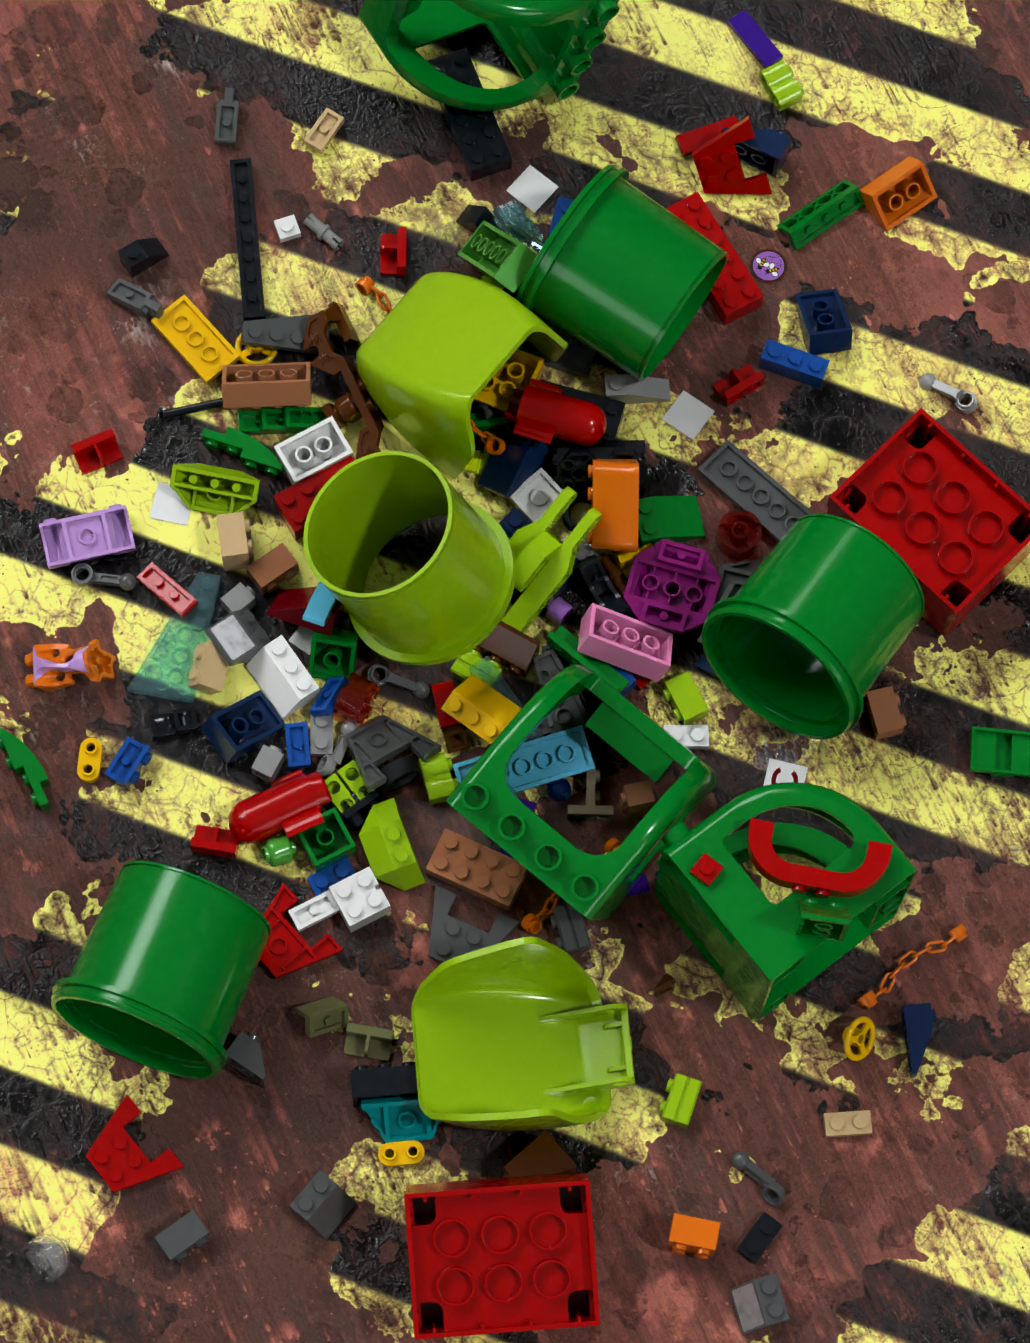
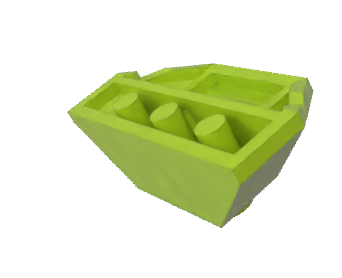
M201 463L173 464L170 487L189 509L217 515L242 512L255 504L258 499L260 486L259 479L243 471Z
M393 797L373 805L359 833V837L375 878L404 891L426 883L395 798Z

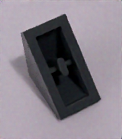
M468 205L456 220V223L472 233L475 232L483 220L500 230L504 229V226L485 206Z

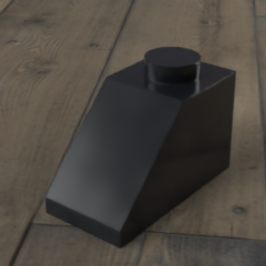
M157 238L139 239L118 251L121 263L132 278L169 256Z

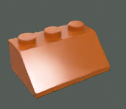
M911 156L860 189L866 208L885 231H889L938 197L923 161Z

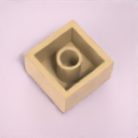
M243 512L217 515L224 571L246 569V567L251 565L250 561L254 560L249 519H244Z

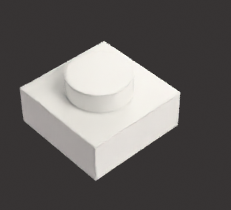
M294 214L274 220V226L281 243L301 237Z

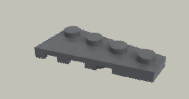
M315 314L244 321L242 323L241 345L319 355L317 347H312L307 351L303 348L307 319ZM328 324L327 333H326L328 339H329V324Z
M554 648L533 658L540 689L564 669ZM578 694L565 700L547 717L550 734L583 725L585 732L590 730L585 725L590 717Z

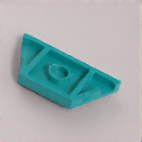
M418 1095L361 1100V1108L367 1112L372 1124L380 1131V1135L385 1143L433 1139L437 1131L436 1127L441 1123V1121L431 1119L423 1113L419 1106Z

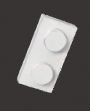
M663 725L667 732L688 749H709L708 725Z
M329 890L288 910L298 932L339 912V908Z

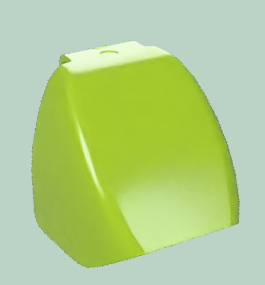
M431 272L415 282L361 344L356 353V365L366 389L392 426L450 478L456 479L475 455V440L470 422V411L476 396L525 339L553 361H557L567 349L568 343L532 311L502 289L464 274Z
M538 937L513 939L449 959L431 972L415 993L411 1006L418 1101L420 1109L431 1119L466 1128L492 1131H529L577 1126L597 1121L608 1113L611 1106V1089L635 1084L628 1005L619 1003L602 1005L599 991L586 971L567 952Z

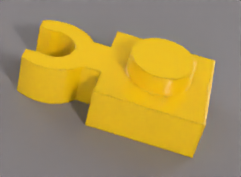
M652 543L638 549V552H620L617 555L619 570L632 567L635 556L653 546Z

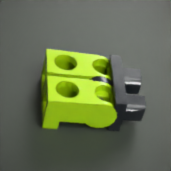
M353 759L339 769L337 775L334 773L324 781L332 797L330 801L332 806L336 808L346 824L350 823L356 830H359L365 822L362 813L367 809L370 812L372 806L380 803L379 794L375 789L369 793L367 792L356 762Z

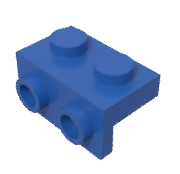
M128 736L104 775L126 789L131 784L135 785L141 775L139 773L143 765L147 766L152 758L151 746L147 744L144 746Z

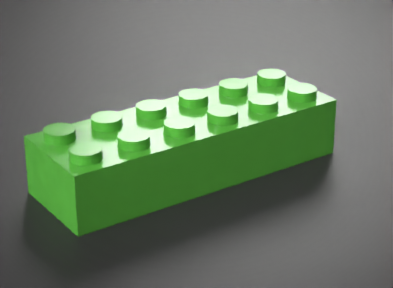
M485 220L482 221L457 254L476 270L512 293L519 290L530 266L537 256L522 242Z

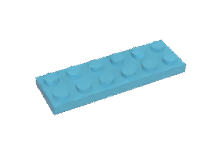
M583 725L527 741L521 745L513 755L508 767L509 784L517 793L596 769ZM481 756L453 764L458 784Z

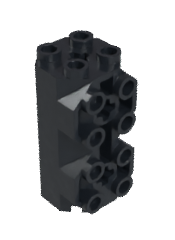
M600 440L591 446H580L567 441H556V444H552V479L563 489L569 486L577 494H587L588 487H592V478H588V465H592V459H637L639 463V489L645 488V440Z

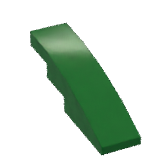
M285 406L283 409L261 408L260 411L238 410L236 413L237 430L245 434L255 435L300 433L327 419L323 409L317 407Z

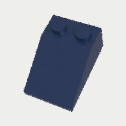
M723 128L721 133L729 128ZM753 129L755 138L735 144L739 159L776 178L787 159L791 138L781 131Z
M837 288L794 294L802 336L808 353L819 355L851 350L853 329Z
M511 424L499 437L504 440L506 448L500 455H490L478 481L480 487L506 499H509L551 455L546 443L514 434L515 424Z
M259 690L211 715L201 730L225 763L229 764L285 728V722L263 692Z

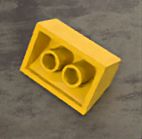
M472 674L452 691L441 709L492 744L522 708Z

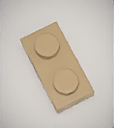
M326 107L304 138L303 143L322 154L345 122L344 117Z
M870 1110L823 1114L825 1138L872 1135Z

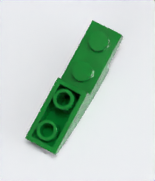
M231 427L227 428L225 434L204 428L201 437L206 447L217 450V448L225 450L227 454L232 456L240 455L241 465L248 470L255 471L257 469L270 477L279 476L283 478V465L259 441Z
M0 728L1 751L6 749L9 757H6L5 760L9 770L14 769L17 776L22 774L26 786L32 787L34 793L30 794L35 807L40 805L42 812L51 809L42 789L50 786L43 767L21 740L5 729Z

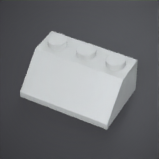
M332 416L274 446L292 485L350 455L354 459L351 447Z
M282 635L263 646L246 665L250 674L283 720L316 699L320 693L318 685Z

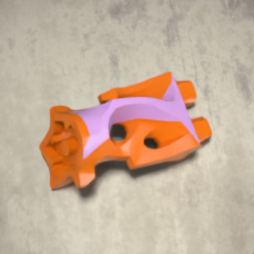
M98 639L92 640L87 646L72 649V646L69 644L59 643L34 645L33 652L25 655L26 666L33 668V674H28L25 677V684L30 688H38L48 692L74 685L73 674H85L90 681L96 683L101 682V679L112 680L115 679L113 662L116 661V656L102 650ZM60 651V654L54 657L55 652ZM63 675H65L64 680L59 681V679H60Z

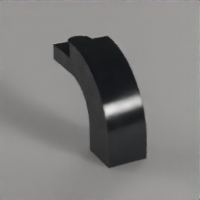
M596 554L576 565L585 587L597 605L635 619L628 604L614 588Z

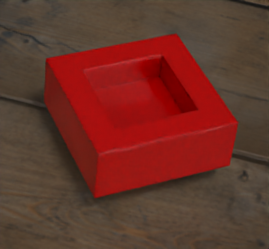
M704 853L692 867L690 874L709 887L723 870V866Z

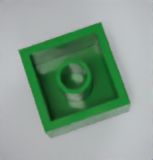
M335 807L321 814L325 821L324 823L296 834L315 872L357 853L356 845Z

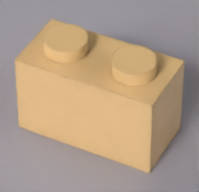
M207 641L198 644L193 652L194 662L188 675L190 679L188 687L209 695L220 693L223 690L228 664L212 642Z

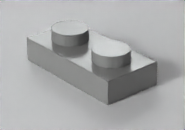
M333 713L330 716L313 717L311 714L310 756L332 755Z

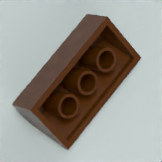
M500 621L491 634L473 649L487 656L489 660L507 667L511 674L517 677L521 675L526 678L534 665L533 658L539 655L540 642Z

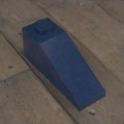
M930 1003L904 1005L900 1010L910 1078H915L918 1073L934 1026L933 1023H936L935 1009H931Z

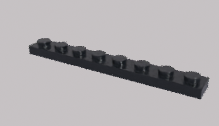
M251 158L230 160L243 318L244 321L266 319Z

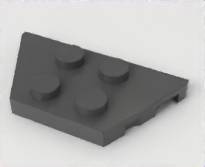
M766 555L749 561V559L738 563L721 565L719 572L721 583L715 604L720 601L729 584L735 585L740 589L766 558Z

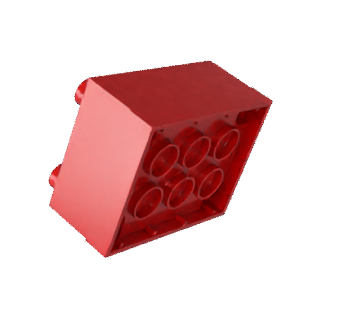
M922 408L828 499L827 514L842 517L866 528L886 542L902 557L921 586L925 601L922 617L944 637L1030 554V505Z
M583 1171L406 1185L404 1201L415 1340L600 1325L590 1180L588 1177H585Z

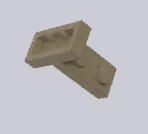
M600 769L586 772V805H568L567 820L613 821V806L595 805L600 803V791H595V783H600Z

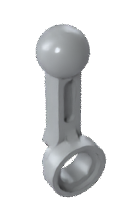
M930 373L923 374L920 377L919 385L922 389L927 391L933 390L953 399L959 412L969 414L977 408L978 401L972 392H963L961 389L949 386L936 380L935 376ZM965 397L972 399L968 405H962L960 401Z
M347 720L342 723L340 727L341 735L333 754H325L318 763L316 771L320 772L322 777H329L336 765L341 764L348 747L346 735L358 729V725L354 721Z

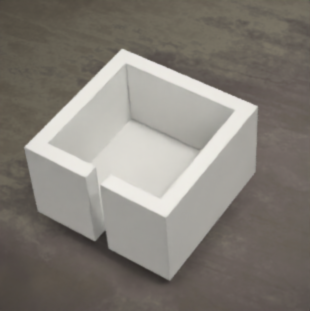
M370 867L329 887V891L339 908V913L350 933L391 912V906L382 889H379V883Z

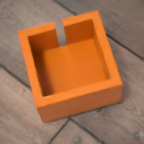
M674 1213L667 1248L671 1249V1253L685 1255V1252L693 1253L695 1258L708 1260V1257H713L721 1222Z

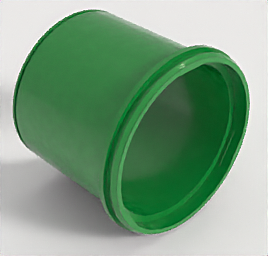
M607 165L585 186L559 220L530 266L519 288L516 300L535 315H541L642 382L656 369L688 327L718 280L728 260L729 253L724 252L718 245L629 183L628 170L625 168L618 169L616 165Z
M820 513L809 514L795 521L733 597L718 601L710 609L702 629L703 650L710 666L720 681L741 703L755 714L792 734L811 739H829L843 734L860 719L864 707L863 697L921 620L925 609L924 595L917 578L907 563L877 535L842 517Z
M129 861L122 866L69 977L58 979L55 982L51 996L52 1009L66 1024L86 1038L129 1060L179 1077L199 1080L211 1079L227 1063L228 1054L223 1046L271 935V926L266 918L253 906L213 882L168 865L149 861Z

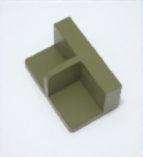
M334 996L295 1007V1012L305 1018V1035L310 1038L347 1027L349 1023L348 1004Z
M354 1023L347 1024L344 1054L389 1061L394 1037L393 1030Z

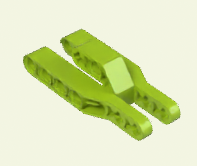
M569 486L558 495L539 520L518 529L510 538L516 566L514 587L520 592L525 588L526 590L501 621L522 633H525L572 574L578 547L603 516L593 507L585 514L564 542L555 536L550 530L577 497V493Z

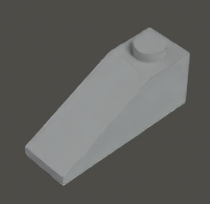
M630 374L604 376V397L626 402V404L671 401L669 379L647 377L644 381L640 382L638 378L636 379Z

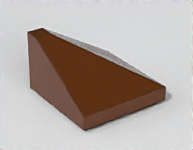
M465 726L441 729L448 754L470 748Z
M665 974L653 990L654 997L675 987L676 981L670 974Z

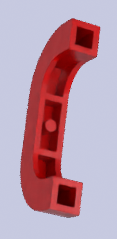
M751 818L749 823L747 848L755 868L770 882L782 887L791 888L792 892L799 894L812 892L820 898L860 895L870 890L879 882L891 858L893 845L869 840L864 863L852 872L840 873L792 864L782 860L773 849L772 834L775 822Z

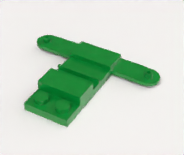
M972 726L970 731L969 772L989 773V776L1012 778L1013 776L1030 778V732Z

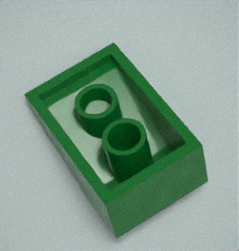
M696 495L652 496L639 499L638 541L640 548L649 543L655 545V543L662 539L680 543L706 537Z
M806 899L805 902L800 901L795 935L843 942L850 925L849 909L844 908L839 903L823 905L813 899Z

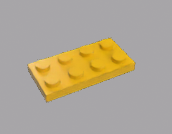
M185 294L167 307L159 319L155 317L151 320V324L207 385L222 374L223 365H233L241 358L240 354Z

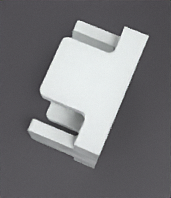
M541 467L509 499L522 514L532 522H535L543 516L563 490Z

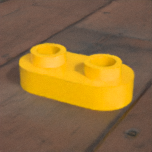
M87 738L80 745L77 774L84 783H93L100 777L103 747L96 738ZM89 746H95L93 751L87 750ZM91 767L92 771L90 773H85V768Z
M415 1140L385 1143L378 1151V1159L386 1167L416 1165L423 1160L425 1155L423 1145ZM411 1148H415L417 1154L412 1156L408 1151ZM391 1150L394 1152V1156L388 1158L385 1156V1153Z

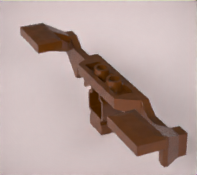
M333 301L328 305V308L307 319L303 348L305 351L312 347L318 348L319 355L310 362L312 366L335 376L341 373L344 376L351 393H346L336 399L335 405L327 403L322 409L326 418L331 416L334 418L339 429L345 427L347 422L353 424L361 418L364 419L367 427L359 433L355 459L357 460L366 455L381 452L379 443L384 425L377 412L378 406L373 398L370 397L356 367L347 358L334 352L326 335L328 324L336 323L346 343L353 346L360 343L344 306Z

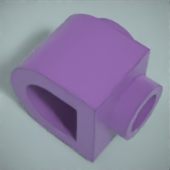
M560 596L556 599L553 597L545 607L548 609L546 611V618L558 627L574 612V607Z

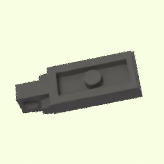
M225 87L224 99H219L217 104L215 145L236 146L239 100H234V88Z
M118 278L106 292L107 298L139 314L146 316L149 313L152 317L159 319L164 313L162 305L153 297V294L121 278Z

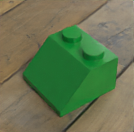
M335 628L329 636L314 631L308 669L311 677L328 680L330 677L345 676L350 684H352L360 638L357 632Z

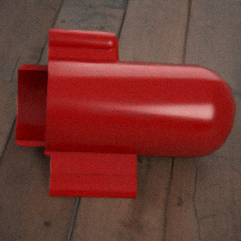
M533 378L530 384L526 385L524 391L519 389L513 390L508 409L503 414L505 420L515 423L514 434L551 444L554 437L580 446H591L601 440L607 429L606 415L599 406L562 394V389L559 386Z
M300 768L275 779L271 783V788L239 801L228 815L229 829L239 842L246 844L259 843L284 831L289 838L324 823L320 806L330 802L332 797L320 772L315 771L306 775Z

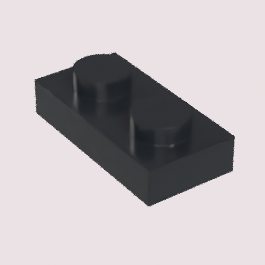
M763 1212L736 1251L756 1264L783 1225Z

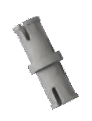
M313 213L308 215L310 219L306 218L303 224L316 233V237L319 240H324L331 246L334 251L339 250L338 245L342 247L344 240L337 236L328 224L325 225L316 218Z

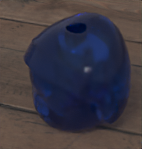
M564 778L548 784V795L552 800L562 802L572 796V789L567 779Z

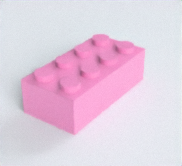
M592 603L581 618L577 652L659 682L671 666L673 633Z

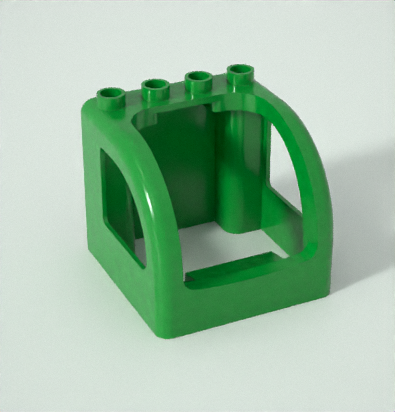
M364 0L358 17L389 63L415 89L438 102L455 108L470 111H498L524 104L553 92L559 100L567 99L576 93L580 87L578 80L581 74L593 63L591 55L595 47L600 45L606 38V33L604 32L609 20L617 15L620 8L617 5L619 0ZM483 25L488 28L522 78V81L515 85L498 89H485L466 85L438 71L415 49Z
M574 664L557 673L524 705L446 801L579 913L592 921L607 919L661 854L659 849L665 843L660 840L630 878L628 876L670 826V829H672L677 824L688 821L715 788L717 774L714 769L593 670L583 665ZM585 687L603 701L585 725L655 783H660L676 762L687 770L650 809L623 843L612 852L603 855L588 854L571 844L524 805L518 798L516 790L508 781L509 763L516 751L559 705L571 696L580 694Z
M796 782L775 783L752 789L737 796L692 830L684 822L670 829L661 839L665 844L659 849L661 857L656 862L659 870L655 873L657 881L654 893L661 905L757 1023L891 920L900 911L918 870L881 825L853 800L834 790L818 785ZM793 808L810 812L840 828L854 841L853 846L849 849L834 837L814 828L793 823H774L772 834L773 849L776 854L800 856L820 865L824 870L840 873L852 872L864 863L869 840L891 844L893 847L884 875L874 887L865 893L853 897L830 896L829 898H820L812 892H806L805 894L793 892L780 903L772 904L740 866V864L751 860L747 848L749 827L734 833L732 832L751 818L769 810ZM704 853L723 866V870L709 887L690 874V870ZM806 899H813L819 901V904L839 903L844 908H848L850 925L843 942L795 935L800 901L805 902Z

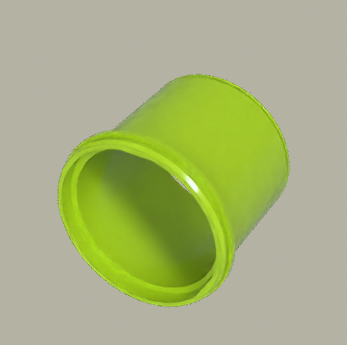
M383 451L366 455L349 463L325 483L312 502L307 514L303 543L306 559L311 570L349 612L351 622L359 637L374 652L386 659L405 665L428 666L458 658L478 646L491 634L509 606L515 585L516 566L513 549L506 532L488 512L474 504L468 503L433 464L420 456L403 451ZM448 515L443 538L437 550L423 568L408 580L390 589L364 593L366 576L373 561L382 548L395 535L421 520L434 516Z

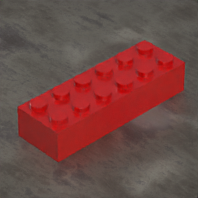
M696 192L667 207L668 211L718 245L724 252L729 253L724 269L707 296L724 326L761 307L764 295L700 194Z

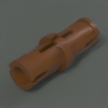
M611 554L605 555L599 560L614 588L623 598L627 586L623 577L624 573L622 570H619Z

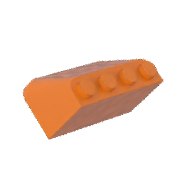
M592 459V465H588V478H592V487H588L587 496L588 500H592V508L597 509L603 516L587 536V544H591V549L638 552L639 463L637 459Z

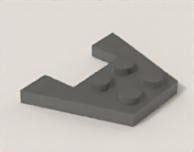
M381 715L346 735L347 743L368 793L386 783V776L377 766L408 748L422 761L441 752L440 744L385 715Z
M436 886L428 958L443 963L462 954L502 943L519 925V922L498 913L490 932H485L449 916L448 914L457 894Z

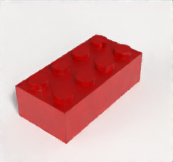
M351 455L273 496L274 505L295 541L303 538L307 514L315 497L334 474L354 461Z

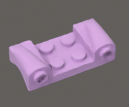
M114 504L109 506V509L59 520L50 518L40 523L39 529L49 570L111 554L118 555L136 551L126 505Z

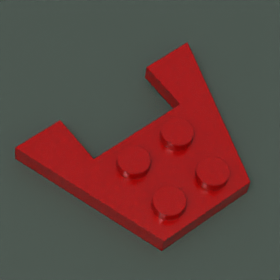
M749 115L692 152L704 193L772 195L766 173L745 178L735 146L736 143L755 138Z
M284 883L263 915L269 922L272 931L260 961L276 979L344 952L342 947L329 933L314 946L310 947L282 916L299 902V899Z
M126 1095L85 1155L114 1193L184 1168L170 1148L150 1162L126 1132L124 1127L142 1114L128 1095Z

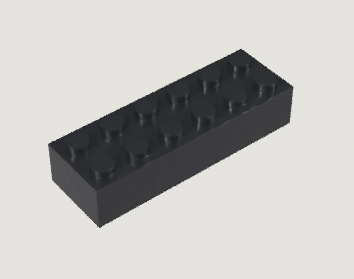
M467 48L427 61L438 71L458 82L483 88ZM439 102L471 182L511 168L512 157L493 111H470Z

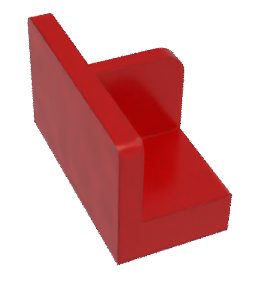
M398 227V234H381V275H406L407 227Z
M747 364L737 371L732 368L730 374L716 382L713 388L725 406L728 407L763 386L765 377L761 371L755 373L750 364Z
M112 428L71 445L83 475L123 459Z
M218 824L215 827L197 825L190 847L192 852L236 859L240 842L233 836L230 830L221 829Z

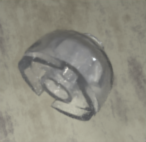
M42 1234L25 1245V1248L29 1247V1251L26 1252L28 1260L39 1275L43 1271L48 1276L45 1279L46 1281L53 1283L68 1270L70 1266V1246L65 1239H60L51 1234Z

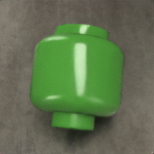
M286 835L266 839L264 845L261 846L263 860L272 867L291 863L293 854H296L294 841H290Z

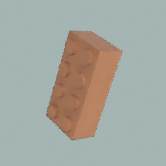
M311 363L223 365L221 384L223 408L237 410L243 407L260 409L270 406L282 408L284 406L305 407L311 405Z
M446 828L426 867V874L507 911L510 910L528 872V869L517 860Z

